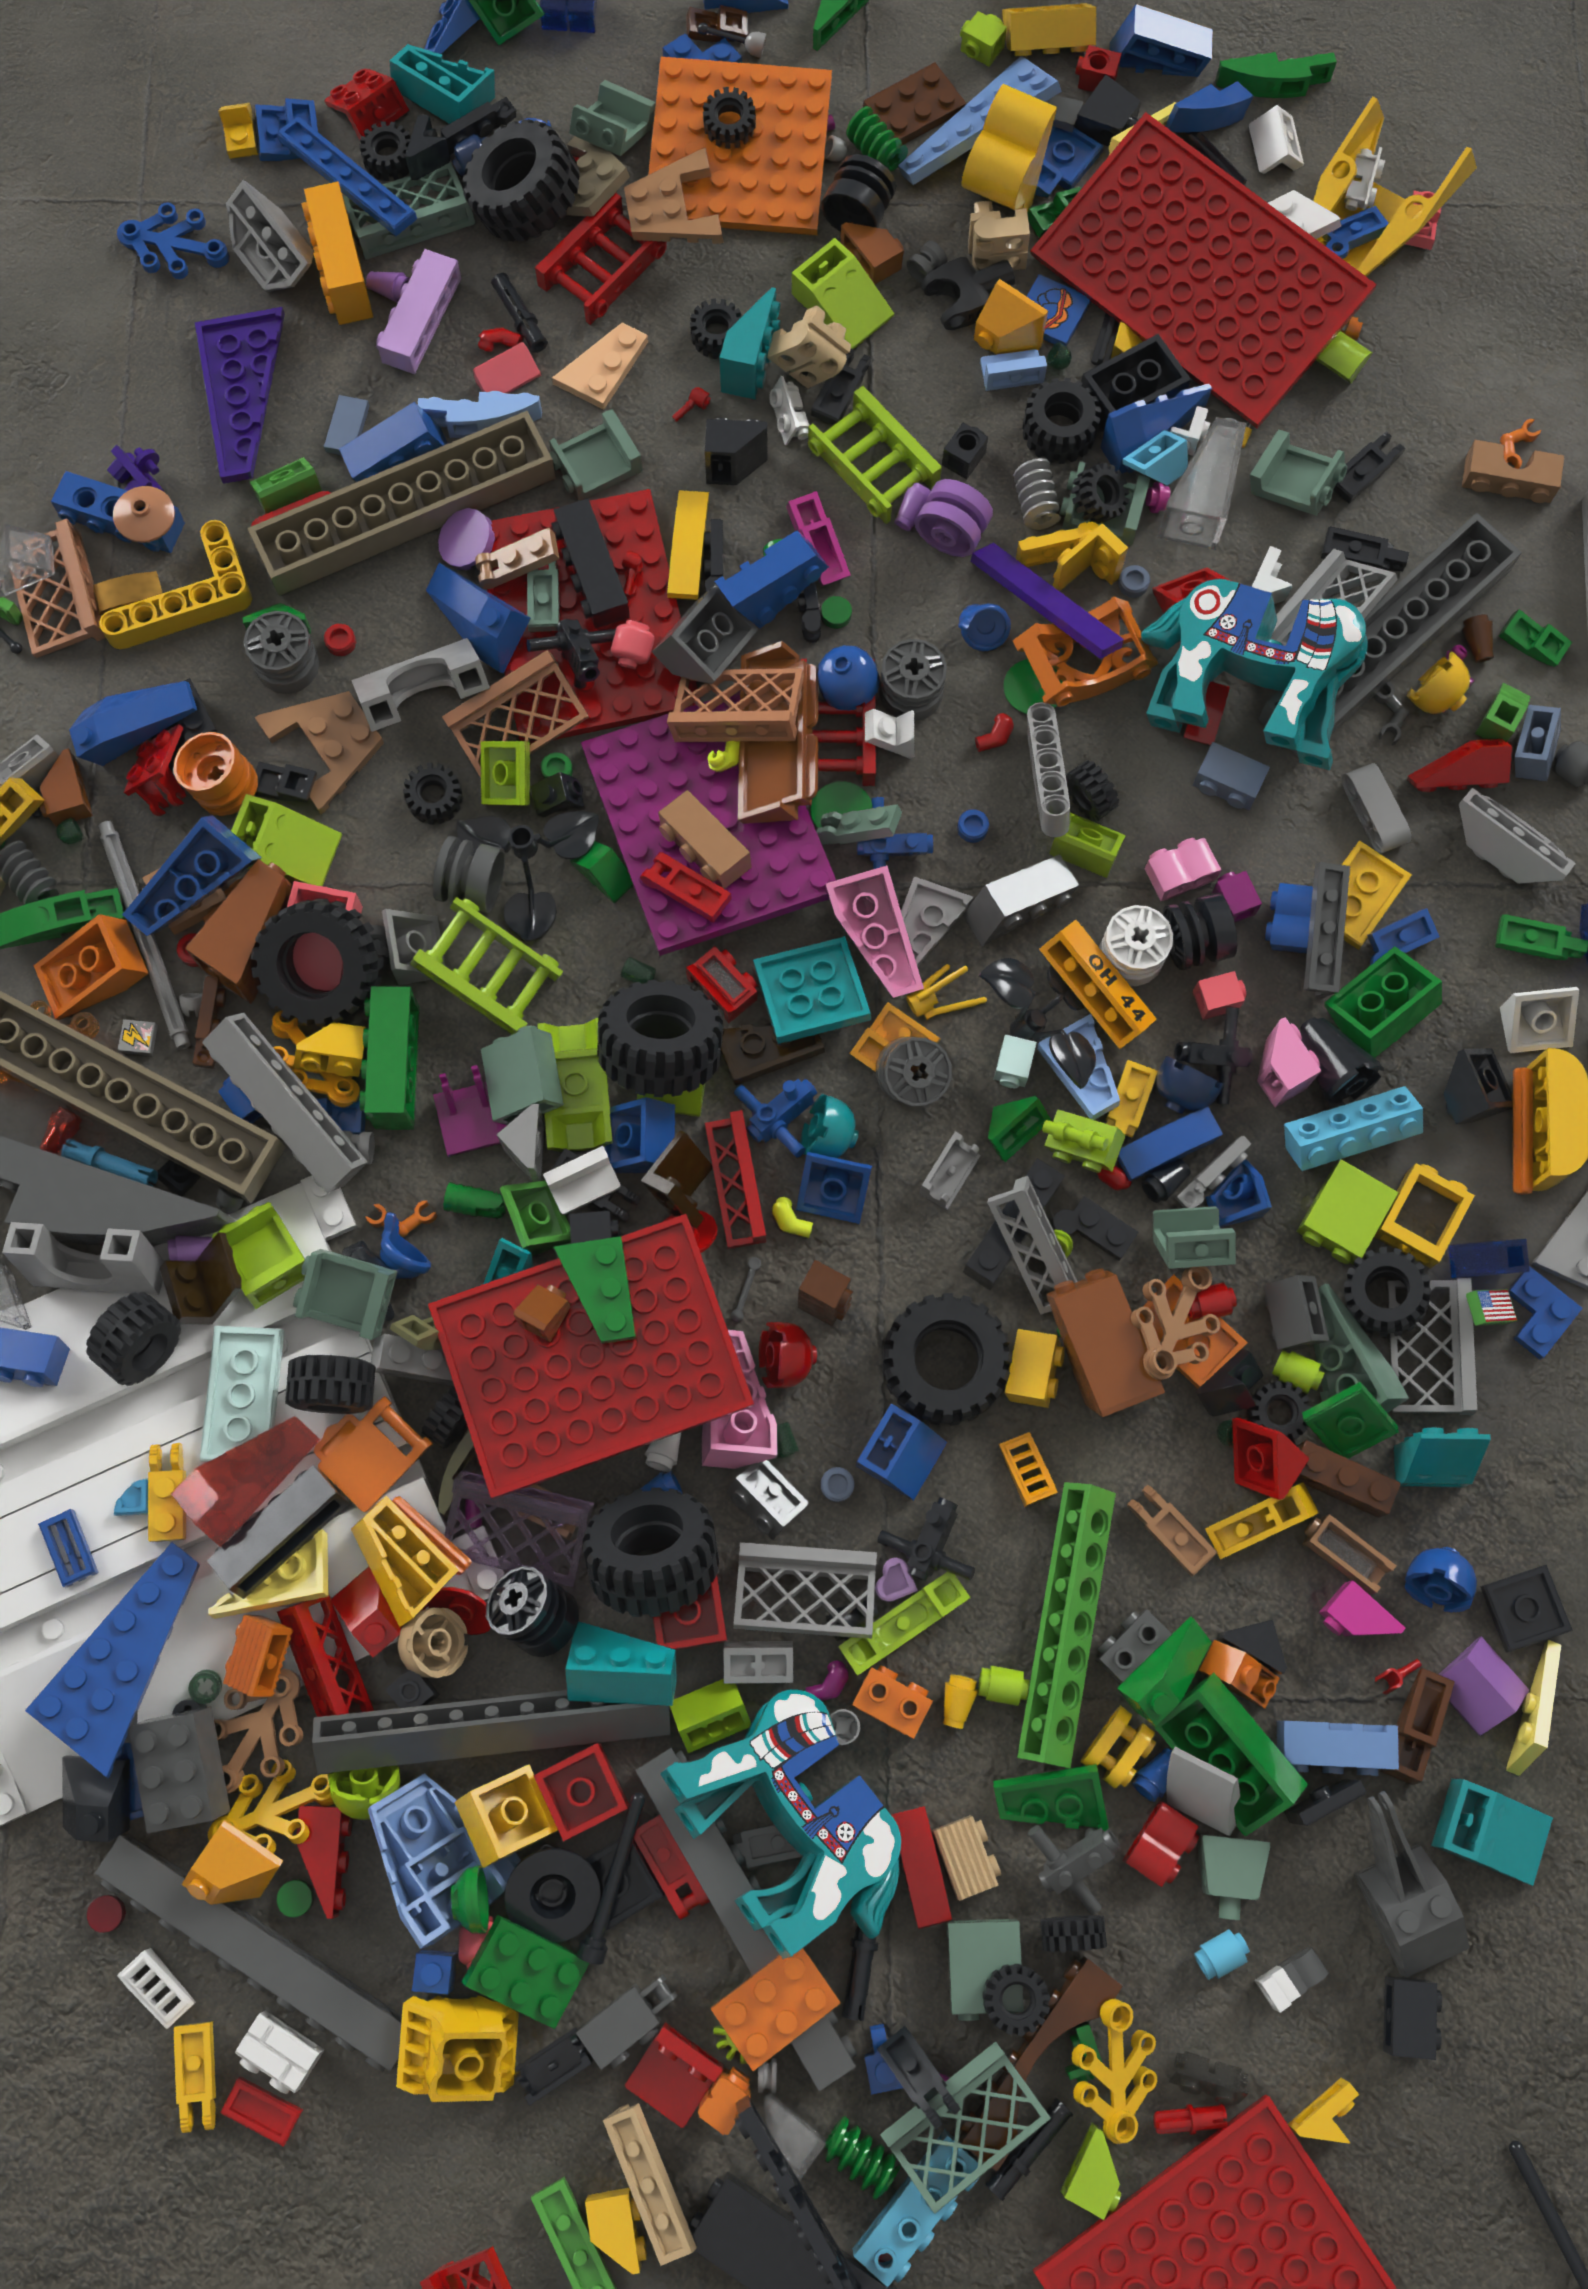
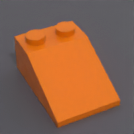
M102 914L96 916L33 965L54 1017L58 1020L128 990L149 974L127 921Z

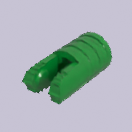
M449 1182L446 1188L443 1203L444 1211L462 1213L463 1215H471L473 1217H492L493 1219L501 1218L506 1214L503 1196L497 1192L493 1193L479 1187L475 1188Z

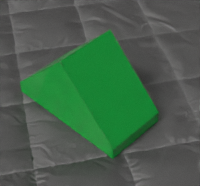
M595 841L591 850L583 857L570 860V863L614 904L633 886L626 866L614 850Z

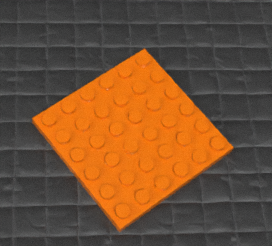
M661 56L648 175L700 149L706 148L711 177L682 183L688 220L718 214L721 228L817 236L832 70ZM723 87H729V92H733L734 87L739 88V95L742 91H745L747 99L751 97L753 106H755L756 128L754 129V134L752 137L749 136V141L746 144L740 140V147L735 148L734 143H730V149H727L724 142H722L721 147L717 146L716 139L711 142L704 130V103H707L709 95L714 97L715 90L719 89L721 94L724 93ZM731 111L724 112L718 117L719 121L724 124H734L741 118L738 113Z

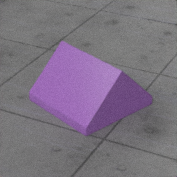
M1479 1636L1438 1674L1455 1681L1449 1703L1478 1736H1481L1516 1713L1529 1692L1527 1686L1482 1636Z

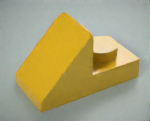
M250 103L221 107L218 112L224 127L229 159L258 155Z
M1341 2077L1290 2121L1288 2125L1300 2137L1349 2144L1350 2141L1332 2118L1336 2115L1337 2117H1342L1348 2113L1355 2105L1353 2100L1359 2094L1350 2082Z

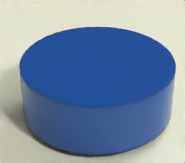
M979 810L965 811L960 816L957 825L960 837L970 843L979 842L986 837L989 829L987 816Z

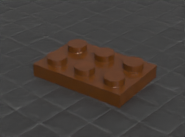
M936 62L863 100V107L869 106L872 108L873 114H877L880 117V122L886 123L887 130L894 132V138L896 137L901 140V146L950 120L966 105L964 99Z

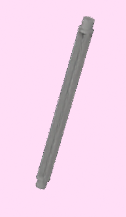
M104 821L98 825L101 832L100 839L106 851L125 908L127 909L139 892L122 847L119 833L115 831L111 821ZM131 923L166 1021L170 1038L174 1040L178 1050L186 1049L191 1046L188 1038L189 1030L186 1027L154 934L146 936Z

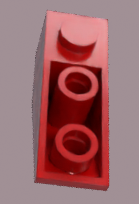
M1502 738L1471 740L1408 775L1407 781L1416 787L1418 791L1433 792L1437 790V787L1446 786L1452 790L1467 789V785L1496 788L1498 783H1509L1512 745Z
M299 1806L298 1819L303 1820L308 1826L309 1836L303 1843L297 1844V1847L326 1918L334 1919L339 1916V1910H344L346 1904V1888H341L342 1873H347L349 1867V1851H344L345 1836L349 1837L351 1835L352 1818L344 1815L336 1806ZM301 1827L297 1828L298 1834L301 1831Z

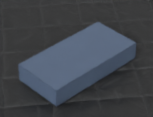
M339 395L324 444L325 452L341 455L339 448L362 434L370 407L368 400Z

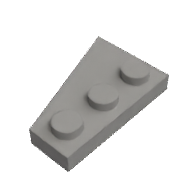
M914 876L901 913L916 964L919 967L973 902L974 897Z

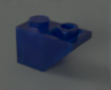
M1526 1238L1448 1245L1451 1278L1530 1272Z

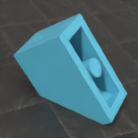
M1164 430L1123 458V464L1168 486L1188 471L1187 440Z

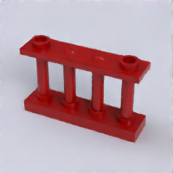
M616 192L594 216H586L535 267L537 284L544 291L547 292L554 284H560L584 302L585 319L589 325L597 318L604 316L609 306L655 259H660L667 249L666 241L636 240L642 246L633 255H630L604 235L611 227L617 226L633 238L630 220L623 216L622 197ZM598 245L623 265L613 275L585 255L592 246ZM578 264L604 284L592 294L565 273L573 265Z
M875 696L867 704L864 702L861 705L855 706L856 709L851 711L838 710L828 705L827 702H818V714H856V718H862V727H856V730H812V734L818 738V743H856V746H862V756H856V759H818V772H856V775H862V786H875L876 746L865 742V712L875 709Z

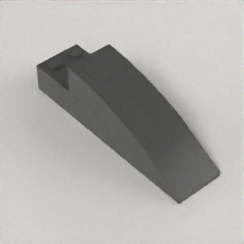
M0 1136V1188L8 1189L11 1193L16 1194L4 1221L9 1225L11 1222L43 1224L57 1241L103 1246L108 1228L140 1230L151 1245L168 1243V1240L175 1239L176 1236H201L218 1232L224 1225L236 1221L220 1209Z

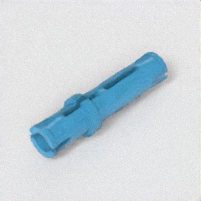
M74 1139L66 1140V1143L71 1145V1147L65 1144L62 1146V1157L152 1187L153 1185L148 1183V1181L153 1184L157 1182V1170L109 1154L104 1151L103 1147H91Z

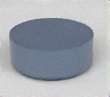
M1131 565L1126 567L1121 572L1118 581L1120 591L1131 598L1144 595L1150 583L1149 573L1141 566Z
M831 1468L824 1473L821 1479V1491L832 1502L845 1501L854 1490V1479L850 1472L844 1468Z

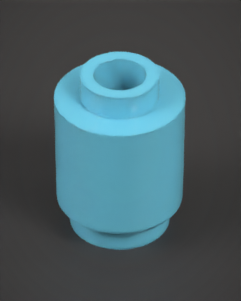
M1228 1929L1200 1945V1950L1194 1953L1199 1967L1206 1978L1210 1980L1215 1976L1219 1979L1248 1962L1246 1954L1250 1950L1239 1932L1234 1935Z

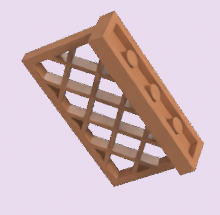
M67 518L56 522V530L5 549L31 652L36 658L91 637L96 641L106 638L99 626L102 615H99L93 592L94 581L81 532ZM58 540L59 547L54 556L51 557L45 554L44 551L48 544ZM30 552L33 555L26 567L20 566L16 556ZM40 558L50 561L43 575L33 572ZM58 565L66 570L60 583L51 580ZM30 576L40 580L32 594L26 592L24 588ZM47 584L57 588L50 602L40 598ZM64 592L72 594L73 597L67 610L57 606ZM37 602L47 606L39 620L32 618L31 615ZM54 610L64 614L57 628L47 625ZM72 618L78 620L81 627L80 631L72 634L64 632ZM46 629L53 632L49 642L39 646L38 639L42 631Z
M546 650L492 684L490 689L481 691L443 715L442 718L454 733L481 778V741L486 740L488 729L504 732L502 741H508L509 734L525 737L527 742H530V739L537 740L530 745V754L589 718V715L561 671L556 659ZM555 673L561 682L558 695L541 692L544 679ZM536 684H538L536 690L530 689ZM564 689L570 698L563 697ZM524 692L535 694L531 712L515 708L518 696ZM540 696L556 699L553 717L536 713ZM511 701L510 707L504 706L506 703ZM561 701L573 703L579 715L569 721L558 719ZM497 709L509 711L505 728L489 725L492 712ZM514 712L530 716L526 733L510 730ZM485 717L484 723L478 722ZM535 717L551 721L549 733L544 737L531 735ZM556 722L563 724L555 729ZM471 725L483 727L479 745L468 743L462 731ZM471 747L478 749L476 756L472 751Z
M803 668L724 670L714 683H705L693 693L688 689L689 682L697 680L681 677L674 711L669 712L667 719L674 742L795 741L797 735L795 721L804 678ZM794 679V683L784 691L777 686L783 680ZM754 680L765 682L753 692L747 687ZM723 681L734 682L732 686L723 692L717 687ZM772 689L777 696L764 703L759 697ZM712 690L717 696L704 704L699 698ZM740 690L747 694L746 697L736 704L729 699ZM783 701L789 705L788 710L772 711ZM723 702L730 707L726 711L712 712L713 709ZM752 702H755L760 707L756 711H742ZM692 703L699 707L695 712H683Z

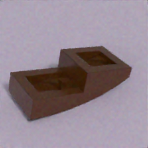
M720 5L717 13L689 7L687 12V36L690 39L719 42L724 39L708 33L706 35L699 34L697 28L700 23H706L708 27L747 37V11Z

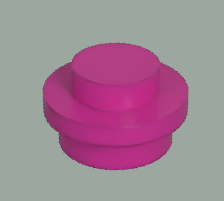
M1155 482L1146 493L1145 501L1151 513L1165 511L1170 502V488L1164 486L1161 482Z

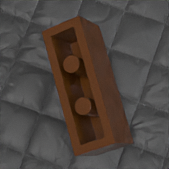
M814 1260L799 1287L798 1308L830 1326L834 1325L836 1319L843 1321L851 1306L850 1302L853 1291L850 1290L851 1279Z
M1305 1440L1297 1445L1310 1459L1296 1481L1304 1482L1309 1487L1375 1517L1380 1518L1390 1513L1401 1485L1400 1482L1310 1441Z

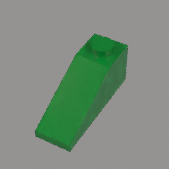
M821 0L813 27V49L818 51L869 0Z
M1190 1616L1117 1689L1136 1713L1154 1726H1157L1182 1701L1212 1642L1195 1619Z

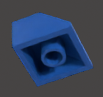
M645 1097L610 1107L613 1143L605 1146L604 1149L615 1173H647L674 1138L675 1105Z

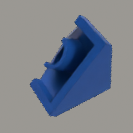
M1247 1159L1232 1169L1210 1196L1205 1197L1208 1207L1216 1206L1219 1209V1227L1262 1218L1272 1207L1263 1176Z

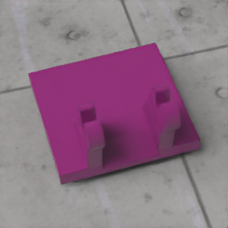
M478 1065L471 1066L475 1085L454 1091L450 1087L446 1073L439 1074L443 1092L434 1094L433 1097L448 1157L501 1144L497 1134L507 1126L494 1122L492 1119L487 1084L482 1080Z

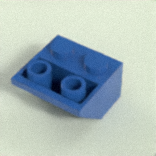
M891 1403L857 1460L856 1467L914 1501L946 1446L947 1441L922 1421Z

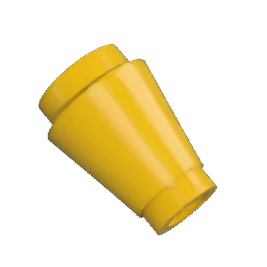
M950 1674L949 1682H945L944 1725L963 1729L964 1722H966L979 1691L976 1689V1680Z

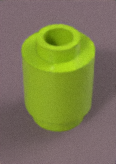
M1282 1350L1272 1375L1279 1377L1278 1381L1282 1383H1293V1388L1299 1387L1303 1390L1302 1392L1308 1394L1310 1388L1317 1391L1325 1373L1319 1370L1321 1363L1294 1351L1288 1353Z
M992 1665L990 1669L982 1667L977 1695L985 1696L987 1701L1019 1706L1020 1699L1027 1700L1029 1679H1024V1671Z

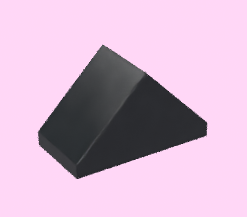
M1273 1619L1221 1632L1216 1638L1226 1645L1246 1652L1275 1675L1284 1674L1287 1669Z

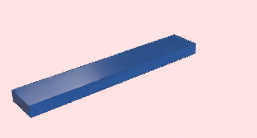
M299 116L277 132L278 140L330 183L339 181L341 192L393 235L397 236L417 220L416 212Z

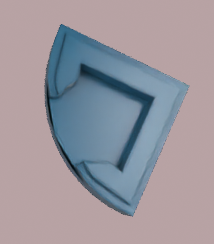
M148 1478L134 1482L116 1501L114 1516L148 1514Z

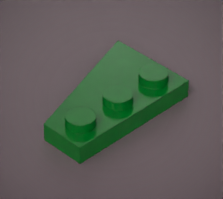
M622 1237L554 1246L601 1343L636 1339Z
M1097 1764L993 1781L1000 1819L1043 1824L1045 1821L1063 1823L1065 1828L1079 1829V1826L1097 1828V1830L1102 1828L1104 1832L1109 1829Z

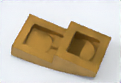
M157 571L125 575L93 585L99 615L162 594Z

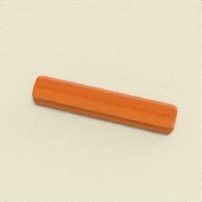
M400 1496L392 1500L459 1569L456 1573L457 1575L463 1574L472 1563L471 1559Z

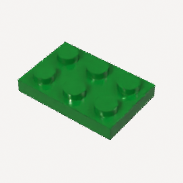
M497 1915L461 1982L466 1987L555 2029L589 1963L579 1959L576 1953Z

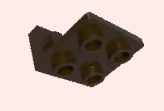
M679 1131L641 1181L671 1216L678 1217L687 1214L690 1225L695 1229L704 1220L696 1209L698 1206L697 1202L691 1198V1195L711 1171L712 1164L687 1133Z
M218 1232L196 1261L165 1260L160 1266V1272L173 1315L179 1319L181 1324H213L242 1288L241 1276L237 1272L233 1259V1250L228 1243L225 1233Z

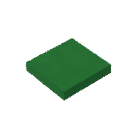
M1361 1381L1302 1412L1303 1420L1330 1451L1347 1459L1399 1433L1397 1424Z

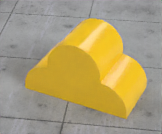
M1002 84L990 106L983 130L977 137L968 156L962 176V187L1012 210L1027 208L1028 212V209L1033 204L1057 107Z
M1547 1048L1527 1066V1068L1533 1071V1191H1544L1556 1186L1581 1168L1585 1161L1588 1160L1587 1073L1581 1062L1574 1055L1556 1048Z

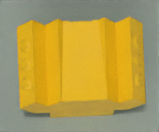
M437 1995L430 2001L412 1996L403 2003L396 2087L411 2094H428L431 2102L493 2101L495 2093L505 2092L514 2085L519 2012L480 1995L470 1997L469 1999H449Z

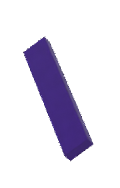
M994 542L972 553L970 562L1099 659L1122 648L1124 641L1122 637Z

